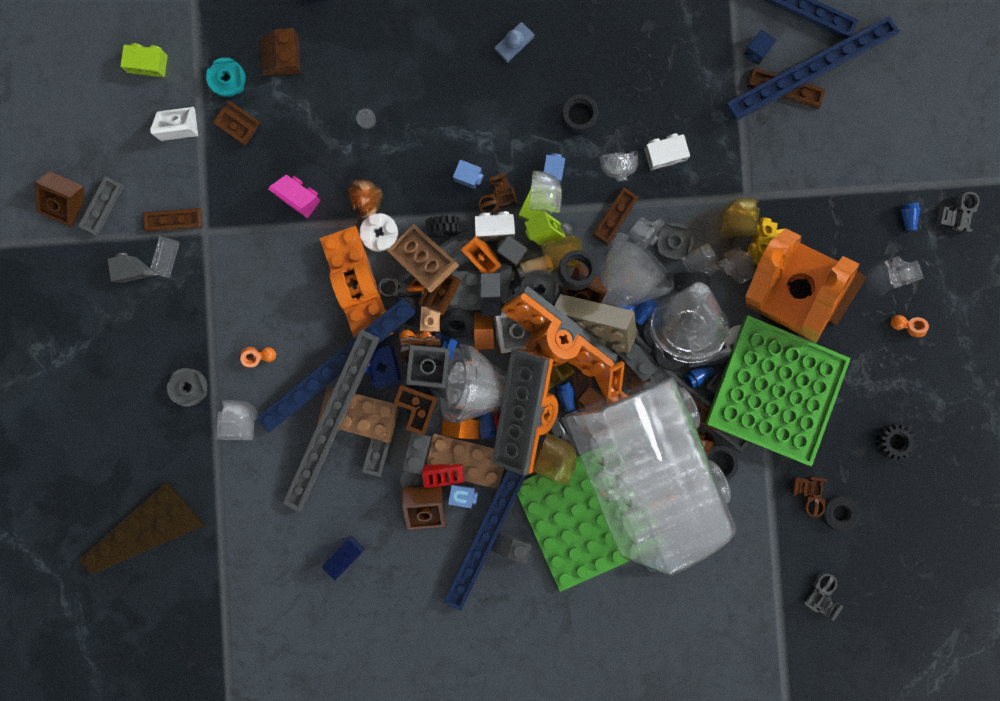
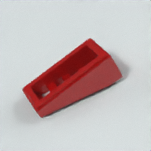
M463 464L424 465L422 470L424 488L460 484L465 481ZM453 471H457V477H454Z

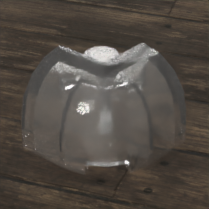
M533 171L529 210L545 211L550 216L552 212L560 213L562 187L559 180L547 172Z
M223 400V411L218 412L217 439L253 440L254 420H257L256 418L259 416L255 406L243 400Z

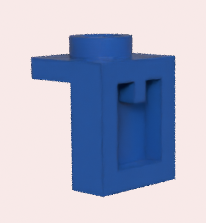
M435 333V338L440 339V346L433 347L450 349L449 359L452 360L458 341L452 337Z

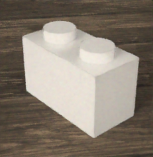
M676 133L667 136L665 140L654 139L648 142L649 144L646 145L644 150L650 171L688 160L690 153L684 134L678 136Z

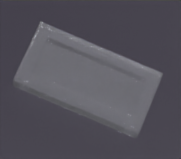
M159 236L150 267L155 271L156 275L170 278L179 241Z

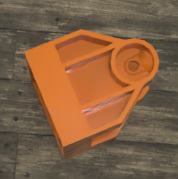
M785 228L777 237L771 240L758 263L755 275L746 294V307L816 343L853 281L859 263L844 256L839 261L801 244V235ZM807 279L813 294L803 299L793 298L790 294L789 282Z

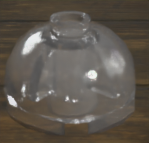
M637 150L629 151L628 154L626 152H617L599 157L604 174L609 178H616V182L628 180L627 176L632 175L638 167Z

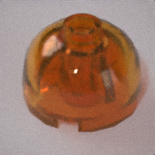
M366 179L349 182V185H352V188L349 189V195L353 209L358 208L359 214L356 215L362 219L375 214L380 208L381 199H383L381 189Z

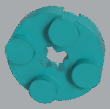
M219 58L213 62L210 69L208 68L206 81L216 95L232 97L244 90L246 76L243 68L233 59ZM225 73L230 76V79L226 82L221 80Z

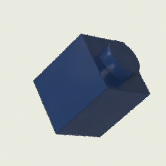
M761 29L744 52V55H746L749 61L759 65L776 42V39Z

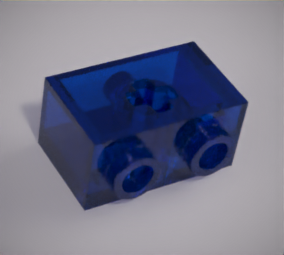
M389 345L375 349L368 364V367L372 368L373 372L371 376L373 386L382 390L403 384L394 347ZM382 364L387 366L385 373L380 371Z
M351 536L321 568L335 581L358 558L365 548Z

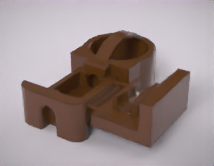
M506 173L489 178L491 185H494V193L481 197L478 203L481 213H490V215L500 211V207L512 203L518 204L513 188H510ZM485 199H492L491 201L481 204ZM495 204V208L492 211L486 212L482 209Z
M809 476L808 479L793 477L791 494L803 493V496H805L803 504L805 513L812 517L822 516L825 511L826 500L822 498L823 483L828 482L827 479ZM815 500L814 513L811 514L808 510V505L811 501Z

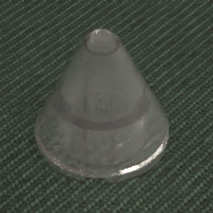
M617 233L612 238L599 277L607 290V294L601 304L626 309L667 295L674 289L675 285L672 279L667 281L665 278L668 271L638 241L634 244L627 241L629 236L624 233Z
M698 282L668 296L656 306L651 317L650 331L653 341L662 352L665 350L673 355V359L678 361L697 363L713 358L725 346L729 335V322L710 288L706 284Z
M460 344V349L455 348L452 360H448L445 398H440L442 415L446 421L452 423H460L500 410L507 373L473 346Z

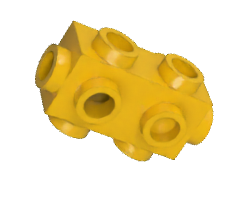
M761 217L759 222L754 224L751 234L753 238L747 250L749 254L748 260H751L750 263L758 265L771 240L784 230H776L778 223L771 222L769 218Z

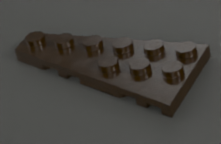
M165 483L78 561L92 575L201 528L205 524L169 483Z

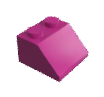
M285 175L268 188L275 196L307 219L321 201L317 197L318 193L310 187L304 188L302 186L303 182L295 176L290 178L288 175Z

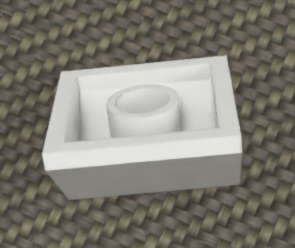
M188 107L156 112L150 129L151 134L160 141L198 136L195 108Z

